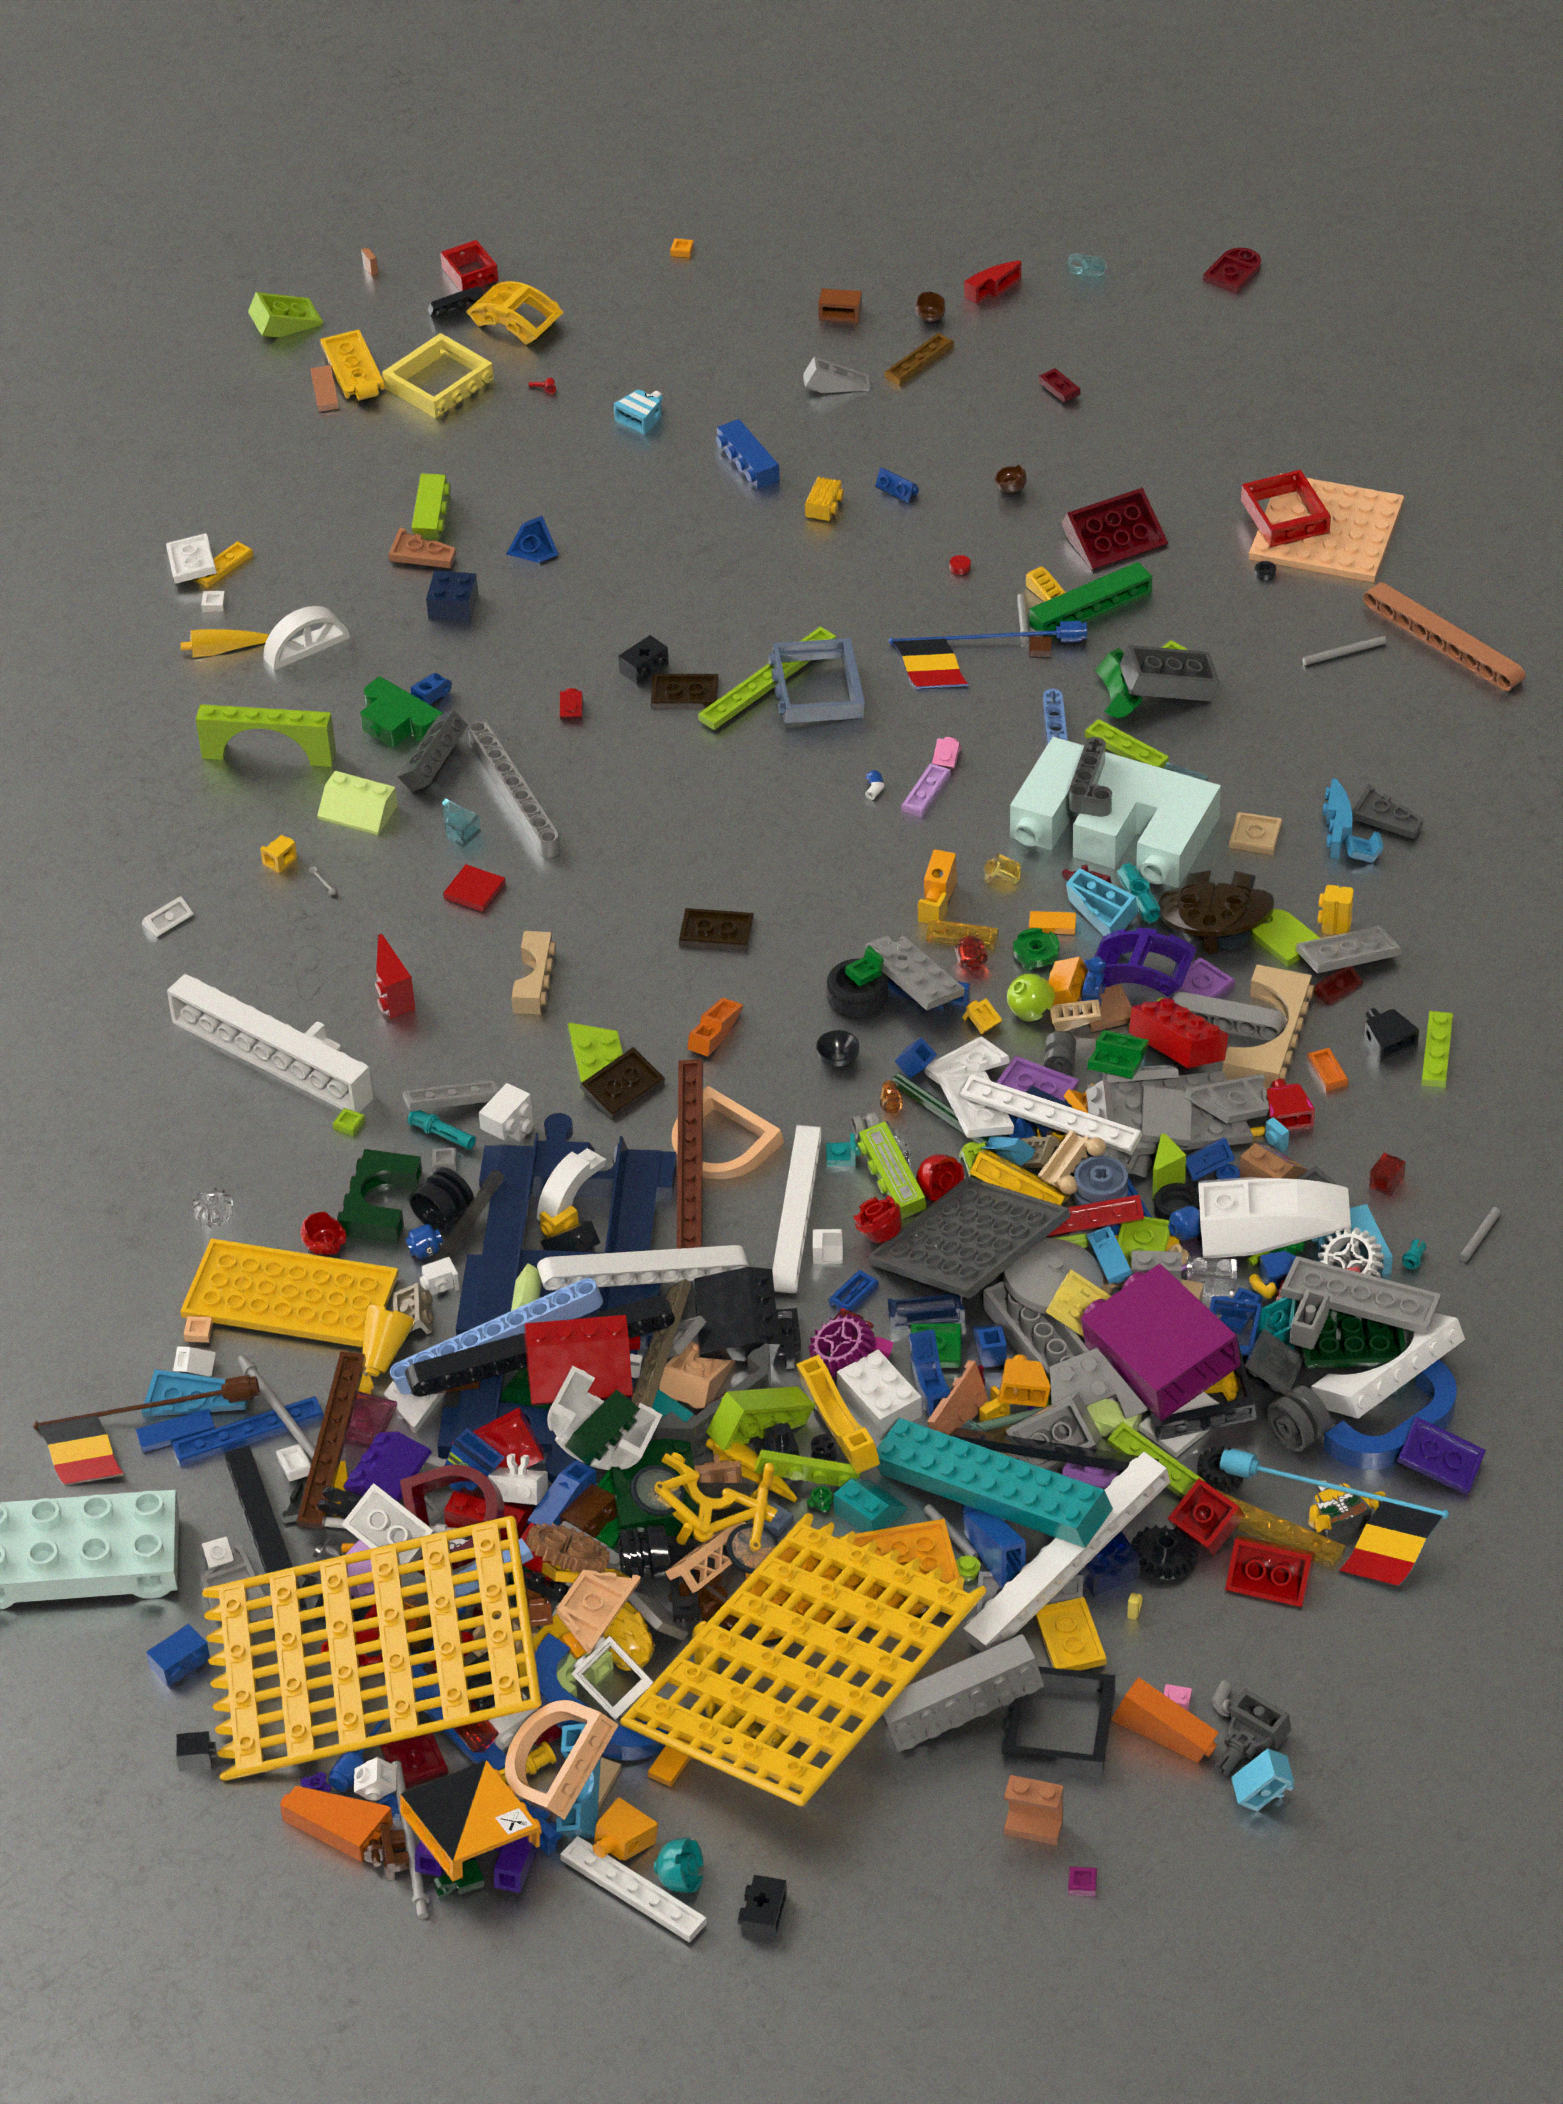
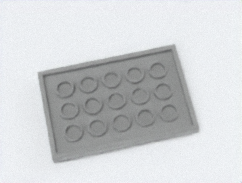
M1222 1071L1179 1075L1177 1078L1110 1083L1114 1122L1140 1131L1142 1130L1144 1086L1186 1091L1187 1088L1227 1081V1078ZM1087 1085V1090L1094 1085ZM1192 1102L1190 1146H1177L1181 1150L1200 1149L1222 1137L1227 1139L1229 1145L1252 1143L1253 1134L1246 1120L1227 1124ZM1140 1139L1132 1155L1117 1150L1118 1158L1157 1153L1159 1143L1141 1141Z

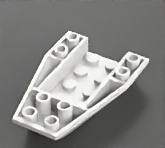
M1260 1177L1199 1181L1200 1224L1204 1259L1255 1255L1333 1234L1336 1230L1344 1231L1345 1227L1351 1229L1349 1191L1347 1187L1311 1180Z

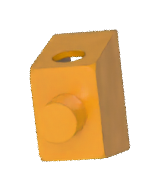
M934 849L924 877V898L927 901L937 903L942 892L948 893L949 901L957 884L956 853Z
M1021 1354L1014 1356L1013 1359H1006L1001 1378L998 1403L1046 1407L1051 1386L1042 1363L1029 1361L1026 1356Z
M618 1797L597 1821L593 1851L600 1858H604L611 1853L618 1859L625 1861L656 1843L659 1823Z

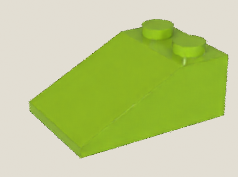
M256 292L248 310L261 335L267 338H280L323 324V320L311 300L306 297Z

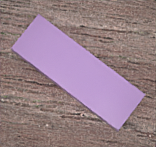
M930 763L901 805V811L923 817L950 777L951 770Z

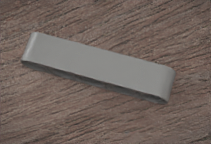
M1176 992L1172 997L1176 1004L1188 1008L1193 1014L1203 1017L1210 1024L1217 1025L1219 1029L1226 1033L1272 1041L1281 1034L1285 1022L1283 1013L1274 1009L1187 992Z

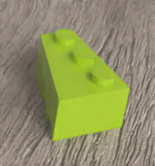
M420 474L412 522L413 535L417 533L422 535L423 539L440 540L441 533L445 530V518L451 499V484L447 482L446 475Z

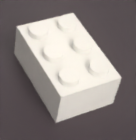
M879 1349L868 1354L867 1357L859 1359L860 1361L837 1371L838 1392L880 1439L888 1434L899 1418L912 1422L922 1416V1397Z

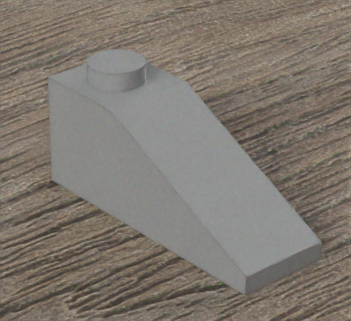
M815 356L803 373L805 387L811 391L837 393L869 391L871 388L868 374Z

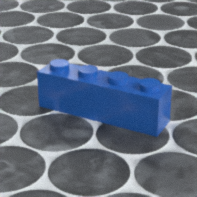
M740 419L717 427V445L726 452L730 460L732 459L735 462L738 470L746 475L750 483L752 482L757 489L780 481L779 464Z

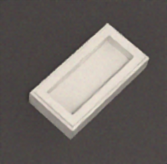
M300 1444L276 1451L277 1459L289 1482L308 1476L311 1464Z

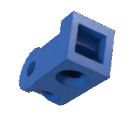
M433 673L411 686V694L431 705L440 697L448 695L452 683L441 675Z

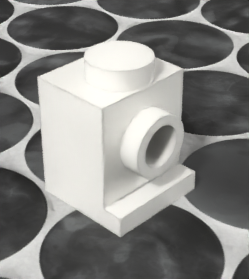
M450 1257L422 1266L423 1276L420 1277V1283L431 1295L445 1292L452 1288L455 1291L460 1290L458 1273Z

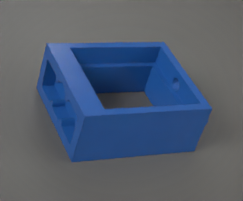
M1212 1296L1209 1310L1215 1316L1218 1314L1253 1320L1248 1346L1239 1344L1243 1362H1246L1258 1337L1262 1316V1303H1257L1250 1299L1237 1300L1228 1296Z

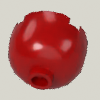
M935 1154L926 1158L920 1164L917 1170L916 1181L924 1196L936 1202L964 1179V1169L962 1164L957 1162L956 1158L944 1154Z

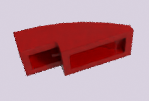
M1017 260L999 264L971 276L964 281V298L977 304L989 294L997 297L1021 279L1022 262Z

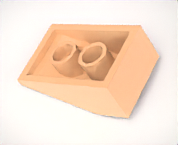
M691 1341L679 1356L673 1357L666 1363L659 1389L675 1401L688 1403L693 1408L705 1409L716 1397L736 1361L702 1358L699 1355V1344Z

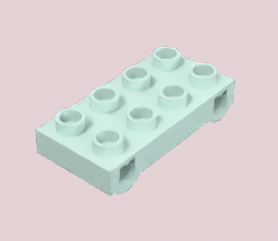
M176 1490L107 1495L95 1494L80 1497L0 1502V1610L6 1609L16 1602L134 1594L141 1598L154 1599L162 1597L170 1591H177L179 1505Z

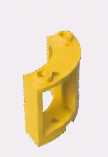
M506 281L494 285L466 311L478 327L496 325L497 323L503 324L508 331L516 335L525 345L540 336L564 313L557 302L541 291L527 284L515 281ZM523 303L534 307L547 318L537 329L523 316L515 312Z

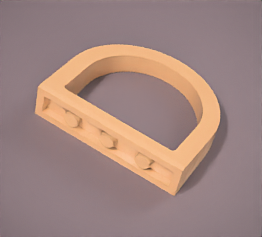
M707 1086L703 1090V1118L712 1110H716L760 1137L743 1155L732 1161L724 1163L703 1162V1177L730 1179L742 1176L758 1167L784 1144L781 1129L712 1087ZM678 1118L672 1129V1145L677 1158Z
M561 1700L543 1706L522 1724L510 1744L505 1761V1776L508 1785L512 1787L516 1795L529 1804L565 1820L617 1729L618 1724L603 1713L573 1701ZM575 1720L586 1723L585 1728L549 1791L544 1794L532 1789L528 1784L525 1770L529 1751L537 1738L546 1729L562 1721Z

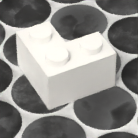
M506 1083L479 1112L480 1129L502 1140L509 1136L520 1141L526 1134L532 1131L534 1126L530 1093Z

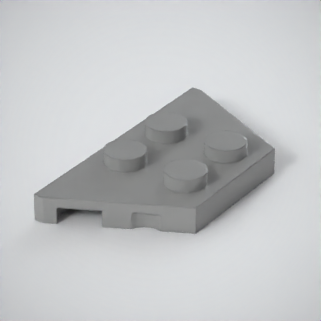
M1263 1074L1187 1088L1184 1094L1186 1099L1227 1124L1267 1116L1269 1110L1268 1100L1266 1099L1267 1090L1263 1086L1265 1079Z
M241 1543L234 1547L235 1552L232 1553L233 1562L212 1568L200 1577L203 1589L256 1576ZM260 1586L247 1589L248 1601L265 1597ZM207 1597L211 1608L220 1604L219 1598ZM270 1607L249 1611L250 1623L273 1618Z

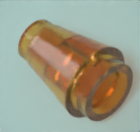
M887 1080L882 1084L880 1106L886 1113L894 1114L901 1110L904 1101L896 1083Z

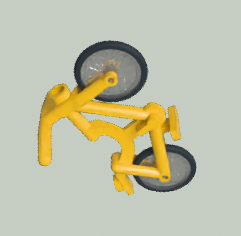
M666 1453L662 1462L680 1473L679 1476L672 1470L658 1465L647 1466L636 1473L631 1483V1494L635 1503L648 1514L655 1516L673 1514L684 1525L676 1538V1541L681 1545L687 1542L691 1533L696 1540L707 1542L711 1539L713 1533L753 1519L752 1524H744L734 1529L727 1540V1553L731 1562L741 1571L751 1574L779 1544L774 1534L763 1527L764 1521L766 1520L771 1523L778 1509L768 1505L767 1501L768 1491L773 1482L774 1465L772 1463L765 1464L763 1479L757 1490L749 1496L730 1488H724L722 1490L723 1497L719 1499L709 1498L700 1492L697 1487V1481L700 1478L699 1472L685 1465L684 1457L678 1453H672L671 1456ZM685 1490L693 1501L699 1504L698 1516L683 1504ZM734 1502L750 1508L711 1523L712 1509L728 1508Z

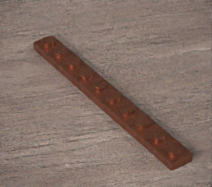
M702 1059L678 1060L677 1249L702 1247Z

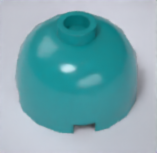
M691 1838L673 1839L666 1843L659 1851L654 1862V1871L668 1890L678 1893H695L700 1888L703 1875L698 1876L699 1867H704V1860L701 1848L696 1840H690Z

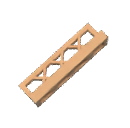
M746 1522L715 1532L709 1541L702 1542L666 1570L665 1573L668 1578L673 1580L682 1575L692 1593L701 1589L732 1564L729 1557L722 1555L723 1545L727 1546V1540L731 1532L737 1527L746 1524ZM750 1530L741 1531L747 1542L746 1545L737 1543L738 1534L733 1538L732 1550L737 1559L741 1557V1553L747 1551ZM708 1557L715 1559V1569L707 1567ZM692 1568L700 1571L698 1583L690 1572Z

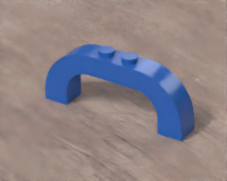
M1438 1359L1419 1373L1415 1380V1385L1431 1399L1427 1406L1392 1431L1381 1436L1363 1435L1355 1431L1345 1421H1341L1324 1434L1323 1450L1339 1462L1359 1469H1381L1397 1464L1398 1462L1396 1461L1416 1416L1444 1430L1450 1424L1455 1412L1457 1386L1453 1374Z
M550 1633L540 1643L535 1652L542 1702L539 1708L561 1700L573 1701L589 1707L560 1685L556 1674L567 1662L570 1647ZM568 1720L559 1722L556 1725L562 1729V1726L583 1724V1722ZM618 1726L602 1754L613 1759L634 1761L655 1755L665 1745L626 1727ZM657 1727V1729H656V1730L661 1731V1732H663V1733H665V1734H668V1733H669L668 1731H665V1730H663V1729H661V1728H659V1727Z

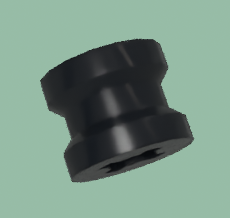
M820 1434L811 1440V1458L835 1462L837 1457L836 1441L832 1436Z

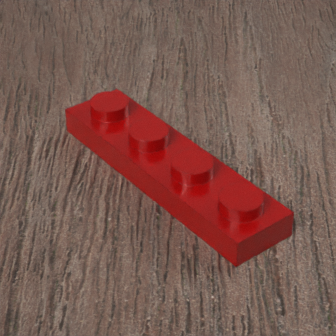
M1140 1195L1068 1207L1071 1217L1047 1235V1238L1144 1220Z

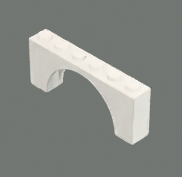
M1435 1313L1427 1334L1403 1329L1408 1343L1411 1344L1394 1360L1361 1373L1348 1375L1329 1373L1311 1386L1312 1391L1322 1400L1327 1410L1358 1419L1465 1340L1458 1318Z

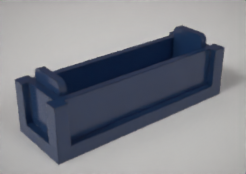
M957 1294L899 1300L887 1299L891 1330L910 1329L911 1324L965 1323V1308L962 1306V1296Z

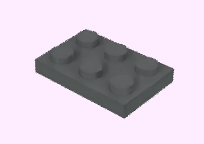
M1263 1328L1244 1366L1248 1368V1371L1253 1376L1260 1377L1266 1381L1273 1390L1286 1395L1291 1390L1304 1359L1301 1354Z

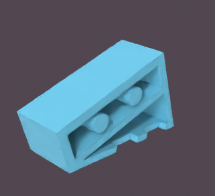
M1080 868L1066 883L1068 900L1103 936L1125 929L1138 914L1135 895Z

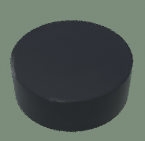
M1270 561L1258 562L1255 565L1254 575L1262 581L1272 580L1276 576V566Z

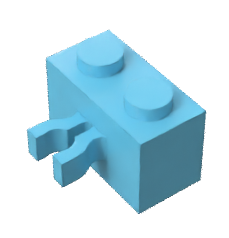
M1266 1749L1260 1753L1259 1756L1231 1777L1238 1804L1255 1811L1260 1810L1275 1797L1281 1799L1284 1796L1283 1791L1285 1789L1290 1791L1294 1789V1780L1288 1757L1271 1749Z

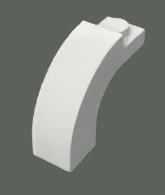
M588 1148L578 1155L574 1152L569 1153L554 1169L543 1188L538 1204L537 1219L540 1220L539 1214L543 1211L553 1218L572 1205L578 1189L589 1177L605 1167L606 1159Z

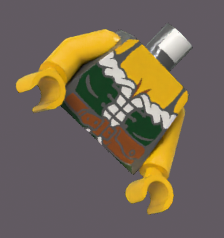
M1342 1483V1484L1339 1485V1486L1351 1488L1348 1484H1345V1483ZM1316 1485L1314 1489L1317 1494L1313 1497V1505L1309 1508L1308 1524L1311 1528L1316 1529L1317 1533L1322 1531L1328 1543L1364 1528L1371 1518L1372 1509L1376 1511L1382 1501ZM1383 1491L1373 1493L1376 1495L1386 1497V1494Z

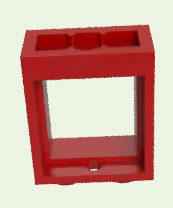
M477 240L440 252L442 269L460 291L475 288V286L483 287L499 281L497 264ZM476 261L482 267L463 275L457 269Z

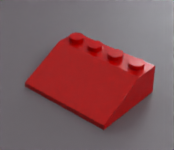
M626 1315L525 1323L524 1341L531 1405L553 1404L572 1366L585 1371L595 1378L587 1392L600 1399H608L616 1389L626 1397L633 1396Z

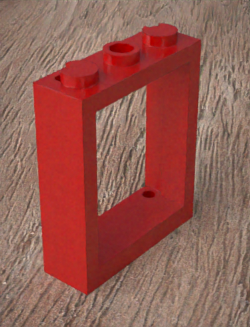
M1301 469L1242 484L1241 502L1270 547L1330 532L1331 515ZM1297 491L1312 514L1271 524L1257 501Z

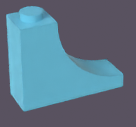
M1367 1204L1350 1208L1351 1232L1356 1227L1361 1230V1233L1366 1230L1370 1233L1369 1237L1374 1236L1377 1239L1376 1244L1382 1246L1380 1253H1383L1385 1256L1383 1260L1379 1261L1384 1264V1268L1378 1270L1381 1275L1391 1274L1393 1256ZM1336 1233L1311 1239L1310 1242H1314L1318 1251L1324 1250L1321 1244L1328 1245L1330 1243L1327 1239L1328 1236H1331L1333 1239L1337 1236ZM1359 1244L1360 1256L1369 1259L1367 1247Z

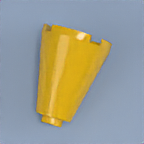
M368 1305L362 1354H365L366 1357L364 1373L379 1377L380 1374H385L412 1330L415 1321L412 1317L396 1310L391 1312L385 1310L386 1307Z

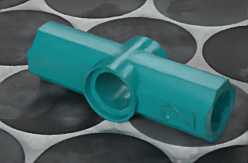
M1130 863L1123 864L1117 870L1119 881L1125 891L1136 896L1138 912L1143 921H1147L1149 924L1156 922L1160 917V906L1150 891L1149 882L1142 878L1135 865Z

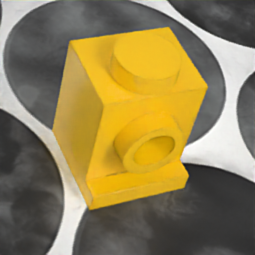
M282 834L272 841L269 846H262L260 848L262 864L278 873H281L297 859L295 841Z

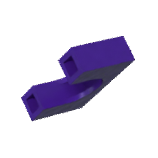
M527 1836L495 1848L500 1855L494 1867V1888L521 1893L539 1848H536L532 1842H529ZM420 1840L415 1850V1872L442 1876L444 1869Z

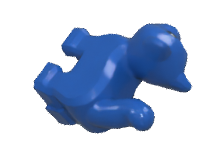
M1096 956L1084 961L1088 972L1084 981L1082 1001L1098 999L1101 1006V994L1105 992L1106 988L1103 974L1106 962L1101 957Z

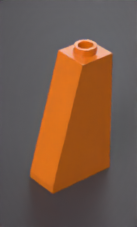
M1139 1677L1128 1690L1111 1718L1115 1723L1197 1763L1200 1762L1204 1755L1209 1758L1218 1745L1214 1742L1219 1733L1218 1731Z
M295 1786L290 1793H287L282 1798L280 1803L283 1821L360 1862L364 1860L363 1851L366 1847L370 1846L369 1842L371 1840L379 1842V1837H381L380 1824L388 1823L389 1828L393 1824L391 1808L386 1805Z

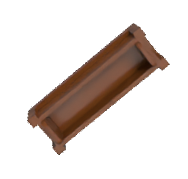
M526 1588L531 1627L552 1625L551 1604L548 1598Z

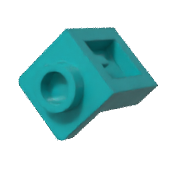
M850 1133V1142L826 1143L827 1167L856 1166L855 1157L860 1156V1151L857 1145L858 1142H855V1133Z

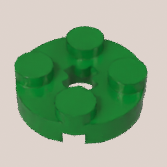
M1040 928L1026 929L1020 932L1018 938L1013 942L1014 957L1018 962L1022 963L1025 969L1031 970L1037 967H1044L1058 961L1059 940L1050 931L1047 934L1042 932Z

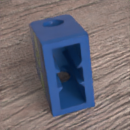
M466 1428L454 1441L444 1466L465 1465L488 1476L505 1457ZM460 1481L449 1486L453 1490H460L465 1487L472 1491L478 1485L473 1482Z

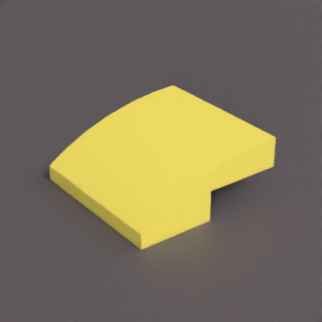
M1070 1269L1052 1298L1046 1313L1084 1337L1081 1317L1084 1311L1095 1300L1104 1299L1106 1301L1111 1295Z

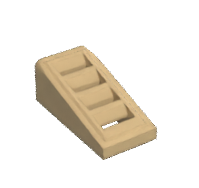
M1098 999L1058 1004L1050 1008L1052 1023L1057 1032L1071 1030L1102 1019Z

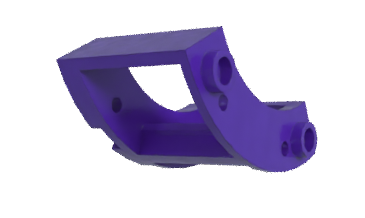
M1137 928L1136 931L1121 929L1102 937L1094 957H1101L1106 962V968L1103 971L1106 987L1121 983H1135L1153 988L1168 997L1182 987L1197 948L1175 935L1170 934L1168 937L1157 934L1155 929ZM1133 952L1128 964H1117L1121 955ZM1148 952L1166 956L1176 962L1171 977L1158 970L1143 966Z

